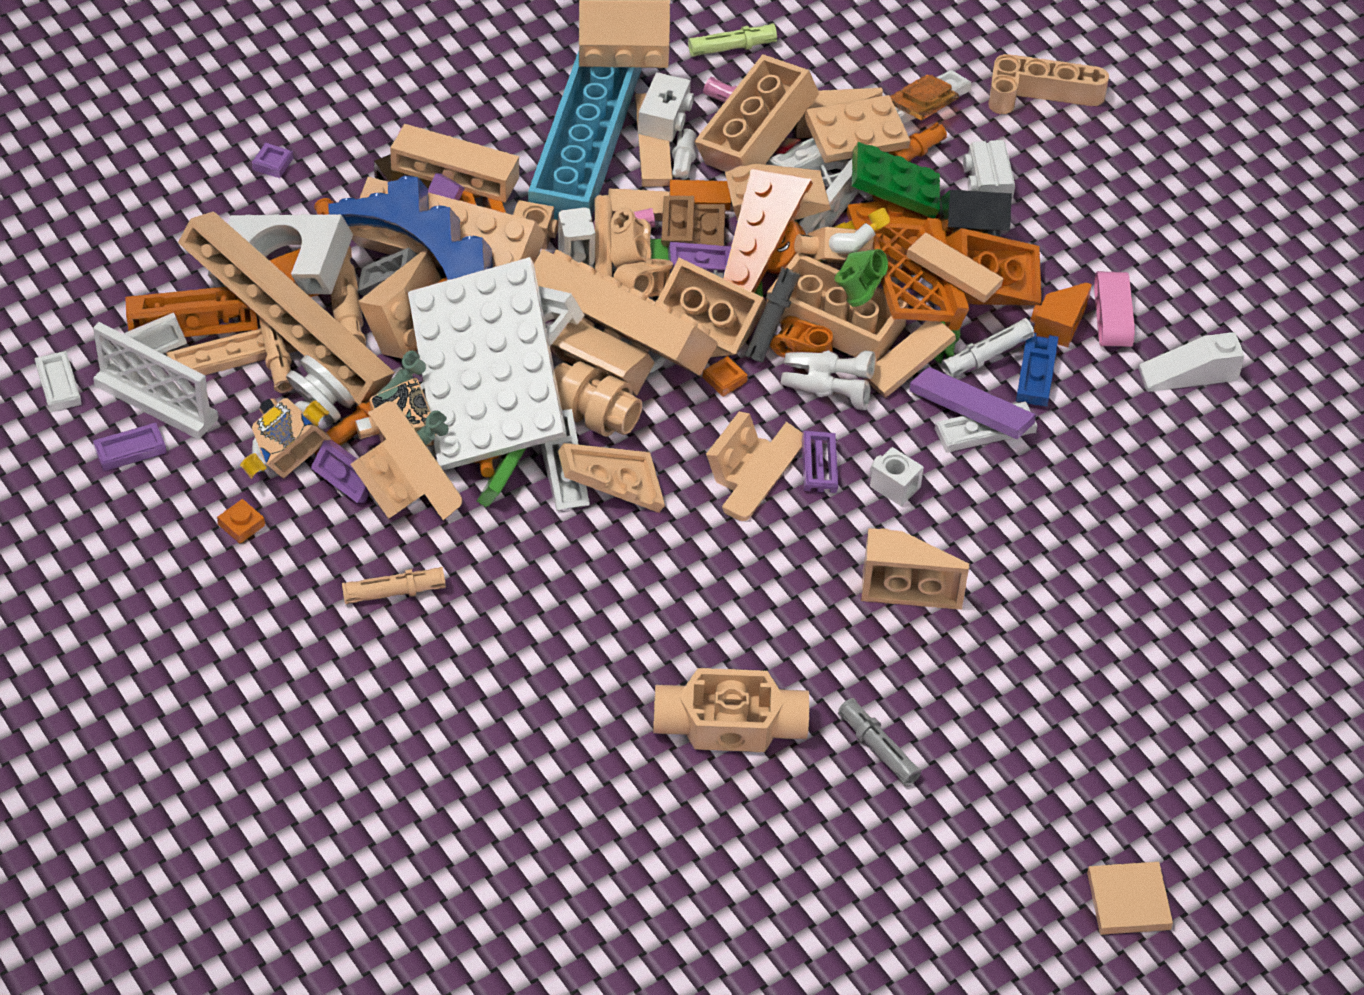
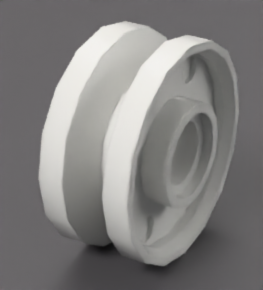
M305 355L300 362L308 375L303 377L301 374L291 370L286 375V379L307 402L318 401L330 412L328 415H325V418L332 423H336L341 418V415L333 404L337 401L341 405L351 408L355 404V399L326 368L312 357Z

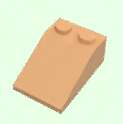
M751 164L738 166L733 170L725 172L737 221L751 169L811 179L813 184L809 192L805 193L800 203L801 207L792 220L831 210L820 170Z
M424 249L358 301L383 355L403 358L406 352L411 350L416 352L418 350L408 292L437 284L441 280L428 250Z
M868 528L861 601L962 610L969 563L903 531Z

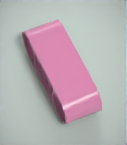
M1097 271L1094 280V296L1099 345L1132 347L1135 326L1129 273Z

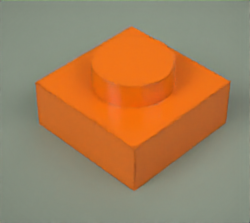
M241 499L217 516L218 525L239 544L265 526L264 517L244 499Z

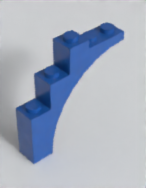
M403 176L397 181L388 182V194L372 193L366 198H343L337 203L328 204L329 215L341 214L348 226L363 225L386 228L407 235L422 244L434 254L444 269L448 280L493 268L492 248L483 237L466 236L461 240L460 218L450 207L440 205L431 207L429 210L428 188L418 177Z

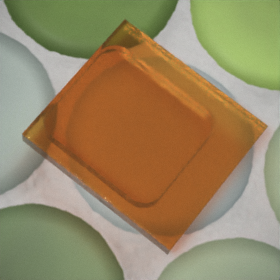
M924 75L891 95L890 98L896 108L922 121L959 99V93L952 90L951 84L933 75Z

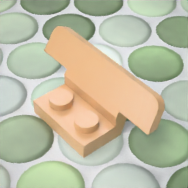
M388 401L368 412L386 440L350 465L388 519L425 494L442 520L446 519L461 506L462 497L400 407L395 402Z
M740 411L737 413L706 453L716 483L733 490L722 506L725 514L739 521H746L753 515L801 451L803 434L801 431L786 422L770 442L766 439L758 438L750 413Z

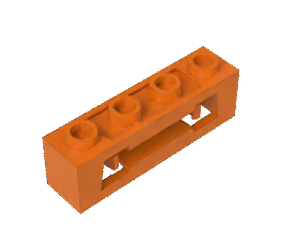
M228 287L125 297L128 331L171 313L175 314L184 337L258 330L256 312ZM238 317L239 322L229 323V318ZM219 319H223V322L228 324L219 325Z

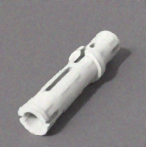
M1024 318L975 345L973 343L967 345L965 350L943 360V368L946 374L953 378L973 367L979 368L990 358L1034 337V329L1028 319Z

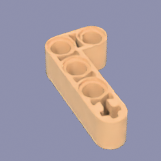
M1003 54L998 56L994 62L988 102L989 108L997 114H1008L1014 110L1016 96L1098 106L1105 100L1109 74L1106 70L1097 66Z

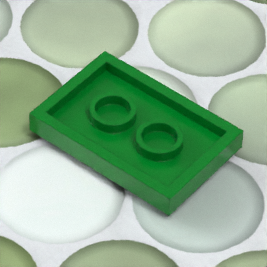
M857 142L853 149L851 187L927 217L935 218L940 211L939 173H936L931 168L911 163L901 156H893L883 152L876 146Z

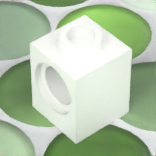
M892 447L883 456L879 455L873 461L870 467V472H872L870 487L899 506H902L921 488L924 467Z

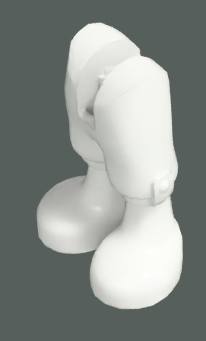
M829 350L823 353H786L785 365L809 369L808 375L784 372L782 373L780 385L815 393L819 397L830 396L834 392L844 394L850 398L854 408L866 410L870 400L869 382L859 379H838L831 376V374L841 372L871 379L875 370V352L866 350L857 357L850 359H839L838 355Z

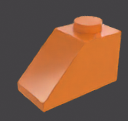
M1082 283L1046 294L1042 305H1035L1030 322L1035 323L1034 333H1037L1036 336L1049 338V335L1059 336L1058 345L1068 348L1088 306L1092 284Z

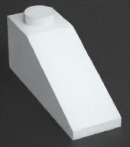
M1235 332L1207 335L1139 364L1138 369L1147 392L1238 381L1245 355Z
M572 409L562 410L567 437L540 444L556 511L590 505L586 485L565 478L558 453L563 443L578 445Z

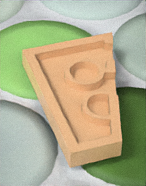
M563 443L558 450L565 478L658 513L665 506L650 452Z

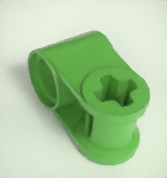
M881 249L853 252L848 255L844 265L835 275L834 279L836 284L842 286L848 296L847 302L850 306H861L873 297L874 291L887 273V256Z

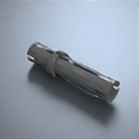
M781 267L772 293L768 292L766 296L768 302L750 345L745 352L747 357L752 356L751 359L759 362H764L765 360L764 358L783 313L792 303L789 299L800 277L799 273H794L793 270L786 267Z

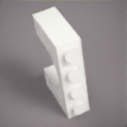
M341 214L231 215L228 224L265 257L280 247L301 245L291 273L295 282L306 294H332L353 237L352 231ZM210 271L208 272V276L216 288L227 287Z

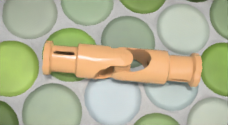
M349 246L331 294L334 319L366 346V337L361 330L364 322L362 310L358 303L360 299L356 272L350 261L352 250L351 246Z

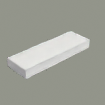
M1026 402L1014 404L1030 411ZM966 416L937 421L935 423V431L946 453L1012 438ZM1036 421L1023 435L1036 433Z

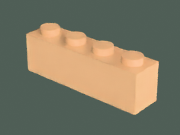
M404 124L390 148L391 170L429 181L433 180L435 173H440L465 187L464 191L505 203L519 179V156L408 124Z

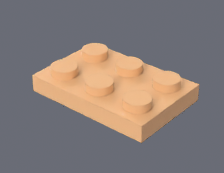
M889 95L806 109L805 121L824 163L851 159L857 142L876 146L883 152L907 149L911 141Z

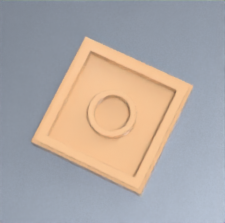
M1159 862L1089 866L1087 874L1100 935L1172 929L1173 921Z

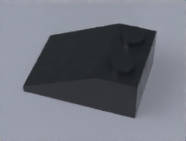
M949 190L940 198L939 215L943 229L952 231L953 234L959 229L964 228L1001 237V234H1006L1010 231L1012 193Z

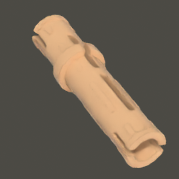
M257 314L267 352L265 359L266 367L271 370L274 389L279 393L291 391L293 387L286 379V375L291 371L290 365L292 360L290 354L286 352L283 337Z
M443 567L412 572V569H408L402 574L342 583L345 605L396 595L409 594V597L416 596L417 592L446 588Z

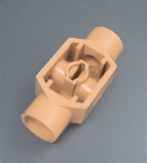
M698 668L686 686L655 685L653 733L686 735L696 750L765 752L774 738L807 739L809 691L781 690L777 687L768 671Z

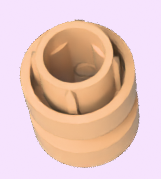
M579 361L573 366L561 363L554 369L562 410L572 409L574 422H580L585 417V426L605 437L612 435L615 431L626 435L635 427L642 411V401L632 395L633 390L630 383L612 375L603 379L600 369L583 361Z

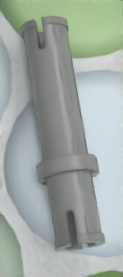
M854 698L848 699L840 706L838 714L856 732V738L860 742H865L905 786L913 784L920 777L921 769L881 729V723L875 717L871 718Z

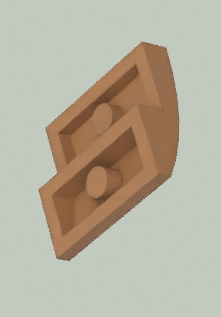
M664 196L661 237L663 246L669 248L670 242L724 246L725 204H695L694 196Z

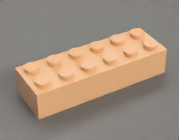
M368 177L360 198L369 197L372 193L388 194V182ZM428 192L429 210L431 207L440 205L450 207L460 218L461 240L466 236L483 237L492 248L493 267L528 257L535 263L546 236L536 221ZM363 225L349 226L353 233L352 240L359 247L388 255L395 254L406 248L412 249L417 255L424 249L428 250L425 246L407 235L386 228ZM429 251L436 268L443 269L434 254Z
M542 249L534 263L538 286L572 293L585 315L584 317L631 341L642 344L650 351L699 376L702 374L718 342L709 336L711 330L699 324L697 320L684 313L679 314L673 311V308L658 300L656 302L644 293L632 287L628 288L622 285L623 283L609 275L604 276L598 273L596 269L583 262L578 263L572 257L557 249L554 254Z

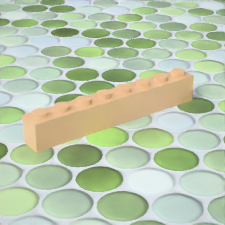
M213 211L190 219L178 243L301 354L312 357L326 368L349 391L358 405L369 402L372 396L376 395L390 382L395 374L390 367Z

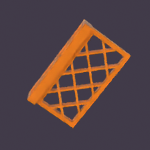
M927 218L924 226L888 223L881 229L876 230L875 234H884L891 240L887 243L875 235L873 250L881 249L884 253L898 261L896 265L888 261L887 273L881 280L892 318L945 322L946 327L950 330L959 331L969 311L964 291L907 258V254L904 255L893 247L897 243L908 251V248L914 243L903 236H916L918 240L924 233L933 236L947 245L939 219ZM904 265L916 273V275L911 277L900 268ZM891 277H896L906 285L901 288L891 281ZM921 278L932 284L933 289L930 290L918 281ZM912 288L924 296V298L920 301L907 291ZM902 299L914 308H900L898 300ZM930 300L939 306L940 310H934L926 305V303Z

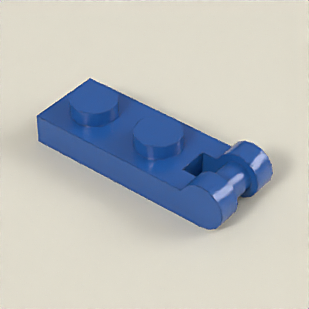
M1034 333V337L1025 341L1016 402H1026L1027 404L1047 407L1059 336L1049 335V338L1036 336L1037 333Z

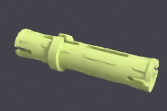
M774 23L752 28L742 26L740 30L688 38V48L691 57L736 48H745L747 50L752 49V46L777 42V31Z

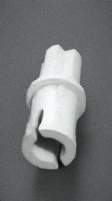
M684 129V133L682 131L678 132L677 146L672 151L674 159L672 174L675 178H681L682 180L688 178L691 163L696 159L694 141L697 135L691 129Z

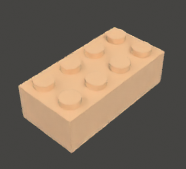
M762 54L694 141L705 164L725 172L733 170L738 166L751 164L765 165L804 115L806 109L811 106L819 95L810 71Z
M797 253L786 268L793 270L794 273H799L800 277L789 299L792 303L789 308L785 309L780 324L785 317L794 316L809 323L825 326L832 331L833 348L853 357H857L866 350L873 351L876 357L875 363L884 357L905 328L906 320L892 318L883 289L877 287L873 297L861 306L852 307L847 302L848 296L843 287L837 285L834 279L840 270L801 253ZM775 281L774 284L770 287V289L767 291V294H768V292H771V293H772V290H773V288H774V285H775L776 281ZM902 299L898 300L900 308H908V303Z

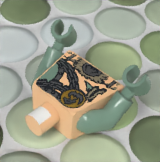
M411 350L406 352L402 358V364L405 369H400L385 387L369 399L370 410L388 401L395 402L425 445L430 446L434 445L436 434L444 436L448 433V425L444 423L447 417L438 410L430 412L418 379H413L412 377L413 373L416 375L424 373L426 364L419 359L420 355ZM371 417L355 421L360 440L375 435L379 436L381 443L386 440Z

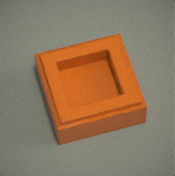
M726 356L704 369L702 378L723 397L745 384L748 375Z

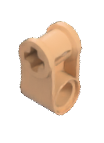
M624 207L617 210L610 223V257L612 263L618 268L624 264L650 260L652 255L650 248L651 225L645 219L635 217L634 212L629 208Z
M650 259L645 262L624 264L617 268L613 278L623 283L622 285L628 288L632 287L648 297L660 296L669 278L670 269L673 268V262L664 259Z

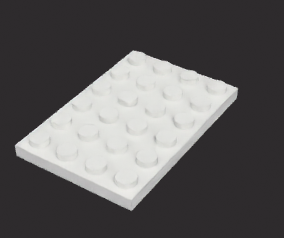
M530 257L408 292L418 354L420 355L419 359L426 364V370L422 373L427 404L430 412L438 410L447 417L444 423L448 425V433L444 436L436 434L434 439L437 462L443 470L567 437L534 262Z

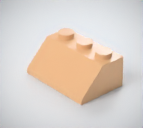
M579 0V67L668 68L670 0Z
M678 258L658 298V301L673 308V311L679 314L684 313L697 320L699 324L710 329L709 336L718 342L717 347L734 355L739 352L752 335L766 307V301L763 297L681 258Z
M585 317L582 318L578 325L568 323L550 346V351L553 355L571 365L583 361L598 368L602 372L603 379L612 375L628 382L632 386V394L637 396L655 363L648 354L649 349L635 341H632L631 345L621 341L622 337L610 329L605 328L602 332L594 328L595 324Z

